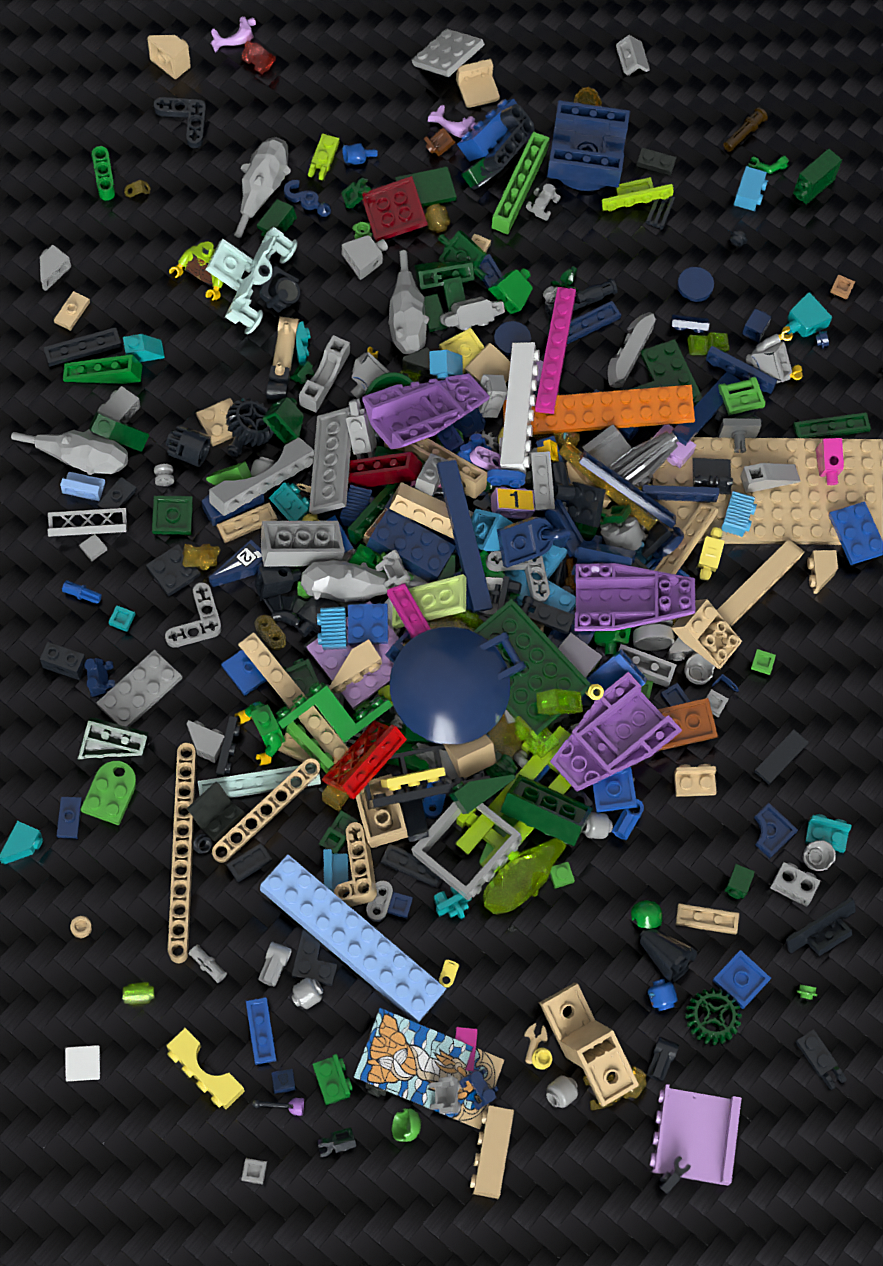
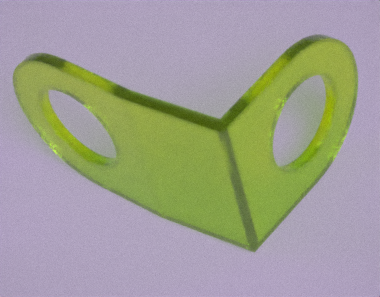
M408 370L399 372L401 374L407 373L413 382H418L421 376V370L418 374Z

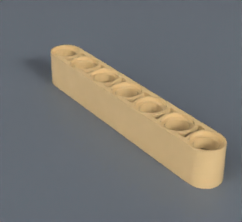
M790 539L787 540L717 609V612L732 627L800 559L804 551Z
M312 758L307 759L214 845L212 849L214 859L218 862H225L230 859L319 775V762ZM308 764H314L317 770L315 773L310 774L306 772L305 767ZM293 778H299L302 784L300 787L295 788L290 784V781ZM280 791L285 792L287 799L282 802L278 801L275 797L276 794ZM268 805L272 808V813L267 816L263 815L261 808ZM249 819H254L257 822L255 829L251 830L246 827V822ZM234 833L242 835L243 838L240 843L236 844L231 841V836ZM219 847L227 849V855L223 858L216 855V850Z

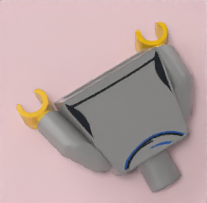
M789 326L782 329V334H775L759 343L752 354H748L746 357V364L753 365L754 368L777 379V383L790 380L791 377L795 380L802 378V367L796 365L791 369L785 343L780 341L782 339L785 341L792 339L793 333L789 335L784 334L790 331Z
M368 347L367 353L358 357L354 363L352 378L358 385L351 393L357 399H360L365 394L367 387L376 377L389 372L377 360L378 351L372 353V347Z

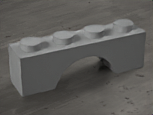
M334 335L332 336L324 350V355L317 372L311 380H307L299 394L300 406L313 412L318 411L350 354V342Z

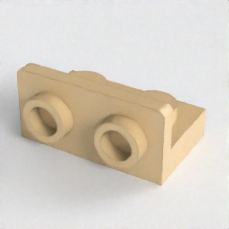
M702 764L698 767L680 765L674 772L676 796L716 795V766H710L709 764Z

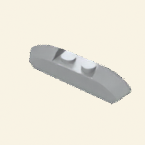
M648 312L639 316L627 328L629 333L624 341L626 345L624 349H619L616 358H611L608 366V381L611 387H623L640 355V351H642L654 328L656 319L653 313Z

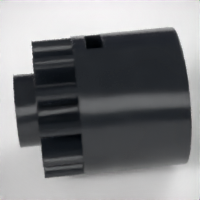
M179 425L176 430H172L168 435L166 446L169 449L167 453L172 457L200 467L209 452L211 436Z

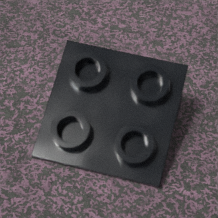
M693 458V487L719 488V494L731 495V486L733 485L731 459Z

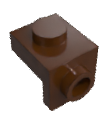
M444 127L432 138L429 139L427 136L424 138L427 142L426 148L431 153L435 152L438 156L442 155L456 143Z

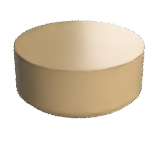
M78 916L72 920L70 928L76 937L83 938L90 934L92 924L87 917Z

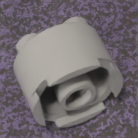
M629 515L623 523H606L600 526L606 545L612 543L615 547L622 546L628 550L635 551L641 547V541H645L639 522L633 515Z

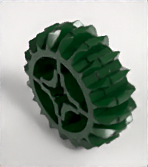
M711 988L709 993L706 989H703L702 995L696 993L694 995L695 999H690L689 1003L692 1006L686 1007V1010L690 1013L686 1014L685 1018L692 1020L687 1023V1027L694 1026L691 1034L698 1032L697 1039L700 1040L702 1037H705L704 1042L708 1044L710 1039H712L713 1045L717 1044L718 1039L722 1044L725 1043V1037L731 1040L733 1038L731 1033L736 1034L738 1032L736 1027L741 1025V1022L736 1020L742 1017V1014L736 1013L740 1006H733L736 999L729 1000L730 993L728 992L723 996L722 989H719L717 994L714 988ZM707 1001H715L722 1005L715 1007L711 1003H707ZM699 1005L703 1008L702 1011L705 1015L701 1022L697 1015ZM726 1010L729 1014L728 1027L725 1026V1021L722 1017ZM720 1011L717 1018L708 1020L711 1014H717ZM711 1025L714 1026L717 1030L719 1029L720 1031L713 1032L707 1030L705 1027Z

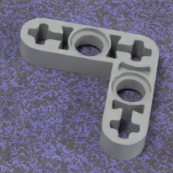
M494 551L488 555L486 566L491 571L525 570L530 597L534 600L544 603L550 595L542 556L533 558L536 560L535 562L531 559L506 568L503 566L501 551ZM538 573L541 576V580H535L531 574ZM538 589L540 590L541 594H544L543 597H541L540 594L537 593Z
M198 583L193 588V595L201 620L169 629L165 634V639L170 647H180L213 638L220 634V619L211 589L206 583ZM200 589H203L205 592L206 600L202 601L201 594L199 593ZM204 606H211L213 610L209 614H204L202 608ZM210 624L216 626L214 631L211 630ZM201 626L204 627V630H205V633H204V634H202V628H201ZM192 628H196L199 631L195 637L188 635V631ZM182 631H184L186 639H183ZM172 634L176 635L177 641H173V639H171Z

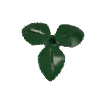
M572 266L562 274L561 282L552 281L550 283L551 286L572 288L578 292L579 290L576 287L570 286L573 283L577 268Z

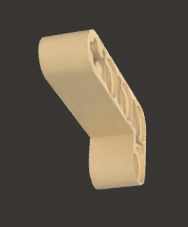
M357 822L349 824L346 828L353 880L338 884L334 890V894L349 907L369 903L377 896L370 845L367 842L363 826ZM364 850L361 855L356 856L359 851ZM366 869L363 874H359L361 870ZM369 887L366 893H362L365 888ZM349 892L347 897L342 898L345 893Z

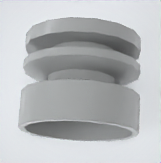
M673 619L633 627L635 629L633 631L634 647L645 651H657L671 647L675 642L674 631L671 627Z

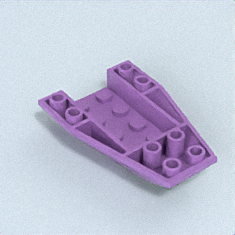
M616 563L576 564L575 631H616L677 619L695 613V578Z

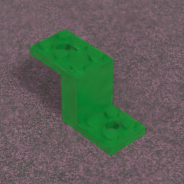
M316 682L308 688L309 692L304 696L300 694L293 699L292 702L294 704L290 707L284 706L277 711L276 714L278 716L275 719L283 729L315 705L339 738L345 743L393 705L384 696H376L369 702L370 706L366 709L361 708L353 714L354 718H351L328 686L323 682L320 684Z

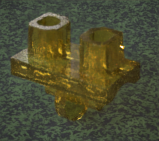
M203 544L201 547L185 545L182 564L184 567L200 566L202 570H207L209 566L217 565V556L220 553V548L218 546L211 547L210 544Z

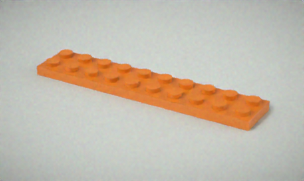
M692 385L557 396L554 414L535 412V406H532L534 421H531V425L533 427V435L604 430L612 424L616 428L692 423L695 422ZM504 400V403H503L504 421H505V411H506V402H507V400Z

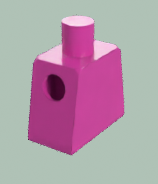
M842 438L823 439L815 449L819 476L826 477L827 485H837L838 475L844 469Z

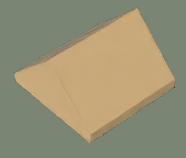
M487 735L466 744H444L459 778L469 777L496 763L493 742Z

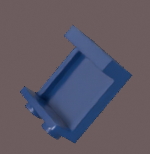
M622 649L586 678L591 684L602 686L604 691L627 672L641 686L647 681L644 674Z

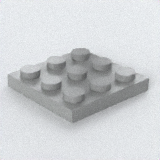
M446 29L434 41L430 42L423 51H420L412 59V62L416 67L449 77L481 49L484 43L480 38Z

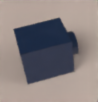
M754 309L745 324L742 334L759 342L769 325L771 316L764 311Z

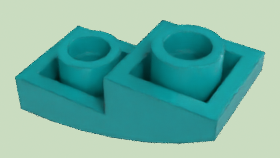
M299 322L296 333L299 365L306 362V357L309 356L307 347L308 339L311 338L309 329L304 327L303 322Z

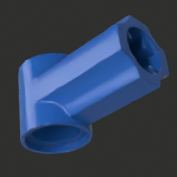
M636 799V808L639 812L631 813L629 808L624 809L611 832L618 838L627 840L641 817L644 806L639 799Z

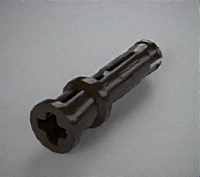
M757 107L750 117L745 118L744 124L723 143L724 148L731 152L751 131H756L762 121L765 122L768 119L767 113L762 108Z

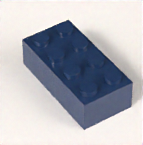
M389 508L370 536L366 546L380 555L382 552L389 554L393 550H397L402 559L404 569L428 583L437 581L456 546Z

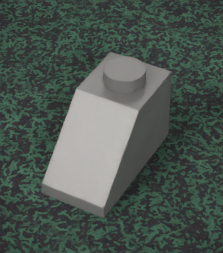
M54 245L49 249H45L40 256L41 283L45 291L71 267L69 257Z

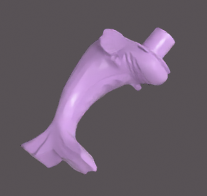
M241 17L239 31L228 38H221L217 31L212 29L211 33L214 40L211 43L215 52L223 45H240L253 39L251 26L256 25L254 18L246 20L245 17Z
M444 105L440 106L437 112H431L428 117V122H438L448 132L457 137H461L468 131L470 132L476 124L475 118L472 116L467 119L463 118L462 122H451L444 119Z

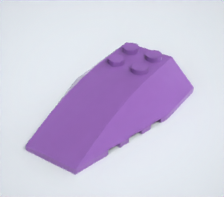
M468 373L450 376L442 381L431 379L429 383L423 384L412 382L410 386L394 385L364 396L362 400L371 426L390 449H395L436 435L489 400L490 396Z
M629 672L605 690L602 698L594 701L592 707L586 712L578 726L574 728L572 734L550 761L577 792L651 757L682 731L669 715L665 718L641 692L642 686Z

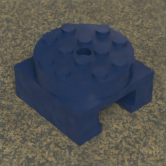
M558 100L547 177L559 179L565 185L582 191L598 190L605 186L619 188L630 111Z

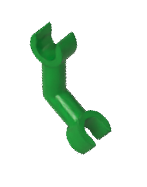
M783 156L776 163L769 166L760 163L758 158L751 157V162L756 165L748 164V167L772 173L778 169L786 168L789 160L786 156Z

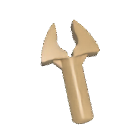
M536 1023L529 1027L524 1035L530 1039L525 1059L529 1064H532V1054L537 1049L538 1044L541 1041L547 1042V1033L544 1025L541 1035L537 1036V1038H535L534 1034Z

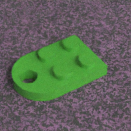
M111 761L104 764L96 773L82 805L81 812L120 825L136 787V777L133 769L121 761ZM117 768H123L125 774L117 777L114 775V771Z

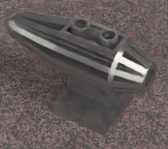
M612 424L582 448L639 488L651 482L652 475L678 447L676 443L679 440L673 432L669 434L666 431L631 448L621 432ZM597 477L596 483L600 488L606 489V495L611 501L629 499L600 477Z

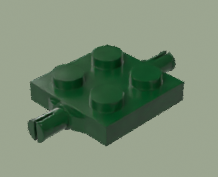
M462 230L457 231L451 240L444 234L438 237V240L445 246L442 255L438 259L440 262L472 261L474 273L481 280L485 278L486 273L479 266L487 254Z

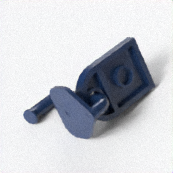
M548 509L546 515L544 513V515L531 517L497 529L503 566L508 568L542 556L549 551L552 544L559 548L565 547L570 537V530L557 510Z

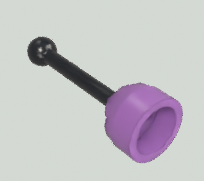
M294 1098L289 1104L260 1102L258 1099H255L252 1103L255 1108L260 1106L288 1108L290 1113L302 1116L304 1111V1098Z

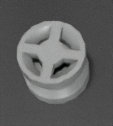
M160 464L154 467V473L157 476L155 478L156 485L168 486L174 483V477L172 476L173 466Z

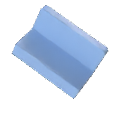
M68 472L67 478H62L60 486L64 494L100 501L105 486V479Z

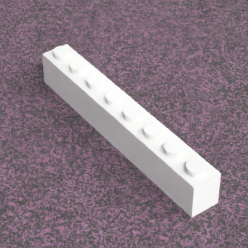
M535 342L512 343L500 461L502 470L520 471L525 473V475L526 468L530 467L528 452H531V440H529V437L533 435L531 421H534V410H532V406L536 404V398L533 393L537 391L535 376H538V365H536V361L540 360V352L536 350Z

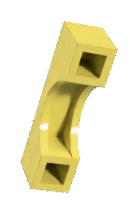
M186 1028L167 1045L169 1050L168 1056L175 1063L179 1061L184 1066L182 1070L190 1078L194 1076L198 1080L196 1084L204 1093L207 1090L213 1096L211 1100L219 1108L223 1106L227 1109L245 1092L244 1088L230 1073L213 1076L205 1073L199 1067L197 1058L201 1045Z

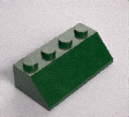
M519 774L509 789L500 812L506 814L509 818L523 822L529 827H534L546 835L553 836L565 844L575 846L593 808Z

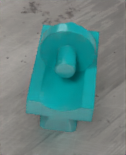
M451 887L454 896L449 899L444 891L434 896L436 912L439 917L446 913H449L450 917L458 915L460 919L465 917L463 911L469 908L466 903L468 900Z

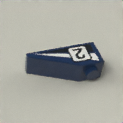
M250 540L209 577L210 585L216 587L255 575L259 567H264L261 548Z

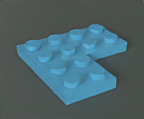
M552 544L549 551L542 555L550 595L544 604L571 613L576 606V597L548 580L567 555V549L559 548ZM525 570L505 571L504 574L522 584L520 596L515 599L521 608L523 597L530 596ZM538 573L531 574L535 580H541V576ZM538 589L537 593H539L540 596L543 597L544 594H541L540 590ZM530 607L529 612L534 613L535 609Z

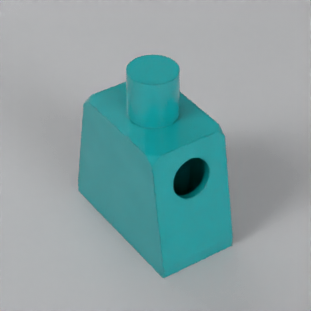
M809 292L791 309L787 318L789 323L785 327H790V331L787 332L788 334L798 331L802 337H807L827 328L832 316Z

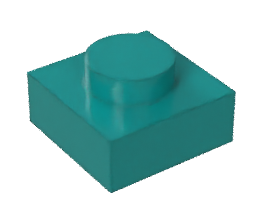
M116 605L108 623L110 626L127 632L135 617V612Z

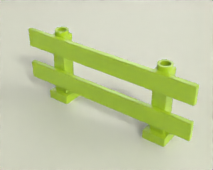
M559 726L545 743L540 741V734L534 739L529 736L522 744L521 750L525 751L527 755L531 752L534 756L488 808L501 818L504 813H501L500 810L506 795L519 774L534 781L547 765L558 774V777L548 788L564 795L571 785L550 761L571 734ZM476 808L468 814L463 815L461 813L457 817V824L461 828L469 827L456 843L465 853L469 854L482 839L494 847L493 851L481 863V866L484 867L509 839L510 835L507 834L503 838L492 828L495 825L493 821L483 813L480 817L476 815ZM518 821L513 827L521 834V842L534 829V827H529L521 821ZM512 851L508 855V860L513 862L520 852Z

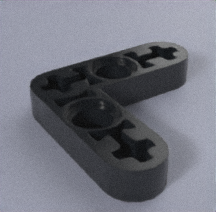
M161 97L154 101L156 114L188 118L186 134L188 146L198 148L203 144L206 107L202 100ZM178 105H183L185 107L181 111L175 109V107ZM197 107H200L199 115L196 114ZM194 121L201 122V125L198 127H194L191 124ZM194 133H197L196 141H192Z

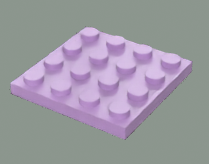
M346 617L347 649L323 650L322 645H318V638L306 646L307 650L331 681L334 680L351 650L358 646L348 644V617ZM389 625L388 644H372L382 659L381 667L373 673L368 672L363 675L364 678L355 684L353 682L350 683L341 692L353 710L376 694L381 687L390 683V674L394 663L385 654L399 637Z

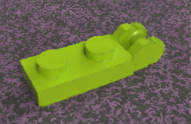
M322 134L308 173L309 177H313L316 168L321 169L319 179L324 180L339 145V138Z

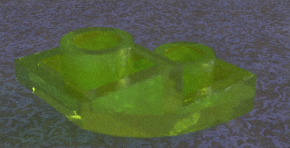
M710 332L708 336L690 335L687 338L690 355H707L711 346L723 352L729 351L727 333Z

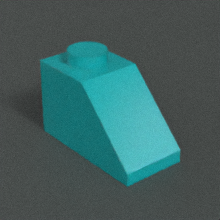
M143 334L123 337L126 355L133 354L139 362L165 358L162 340Z
M17 821L0 854V861L3 864H7L32 855L35 849L38 850L43 841L40 830Z

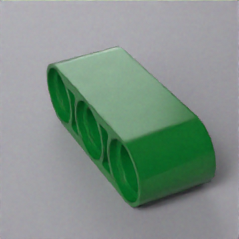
M98 146L92 151L98 192L101 199L111 200L115 196V188L109 153L105 147Z

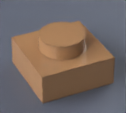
M838 275L830 293L848 299L855 281Z

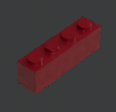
M412 452L350 460L348 484L365 488L416 481L423 463Z

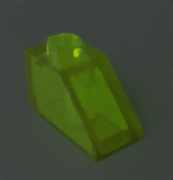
M552 689L536 693L538 713L554 715L583 712L581 692Z

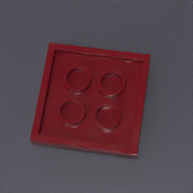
M412 176L362 194L364 198L363 203L376 242L428 225Z

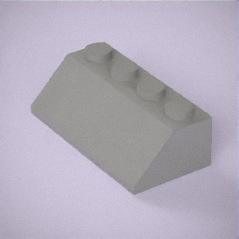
M262 521L261 554L264 566H310L313 562L342 561L345 550L338 521Z

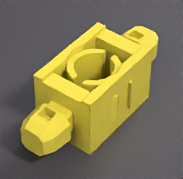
M714 527L711 530L710 537L706 536L697 565V567L703 568L700 570L699 575L701 580L708 581L712 574L711 571L716 572L725 542L719 540L722 536V529Z

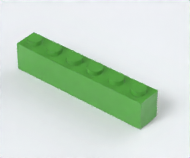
M536 132L532 133L493 215L492 229L509 234L548 151L549 137Z

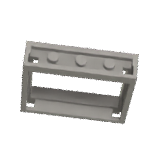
M453 802L428 830L429 837L420 839L411 850L418 860L469 901L471 897L480 893L481 886L485 882H489L494 877V871L507 862L508 855L512 851L518 850V846L522 843V838L517 830L483 803L476 807V809L509 834L510 837L472 881L465 886L426 854L462 813L455 802Z

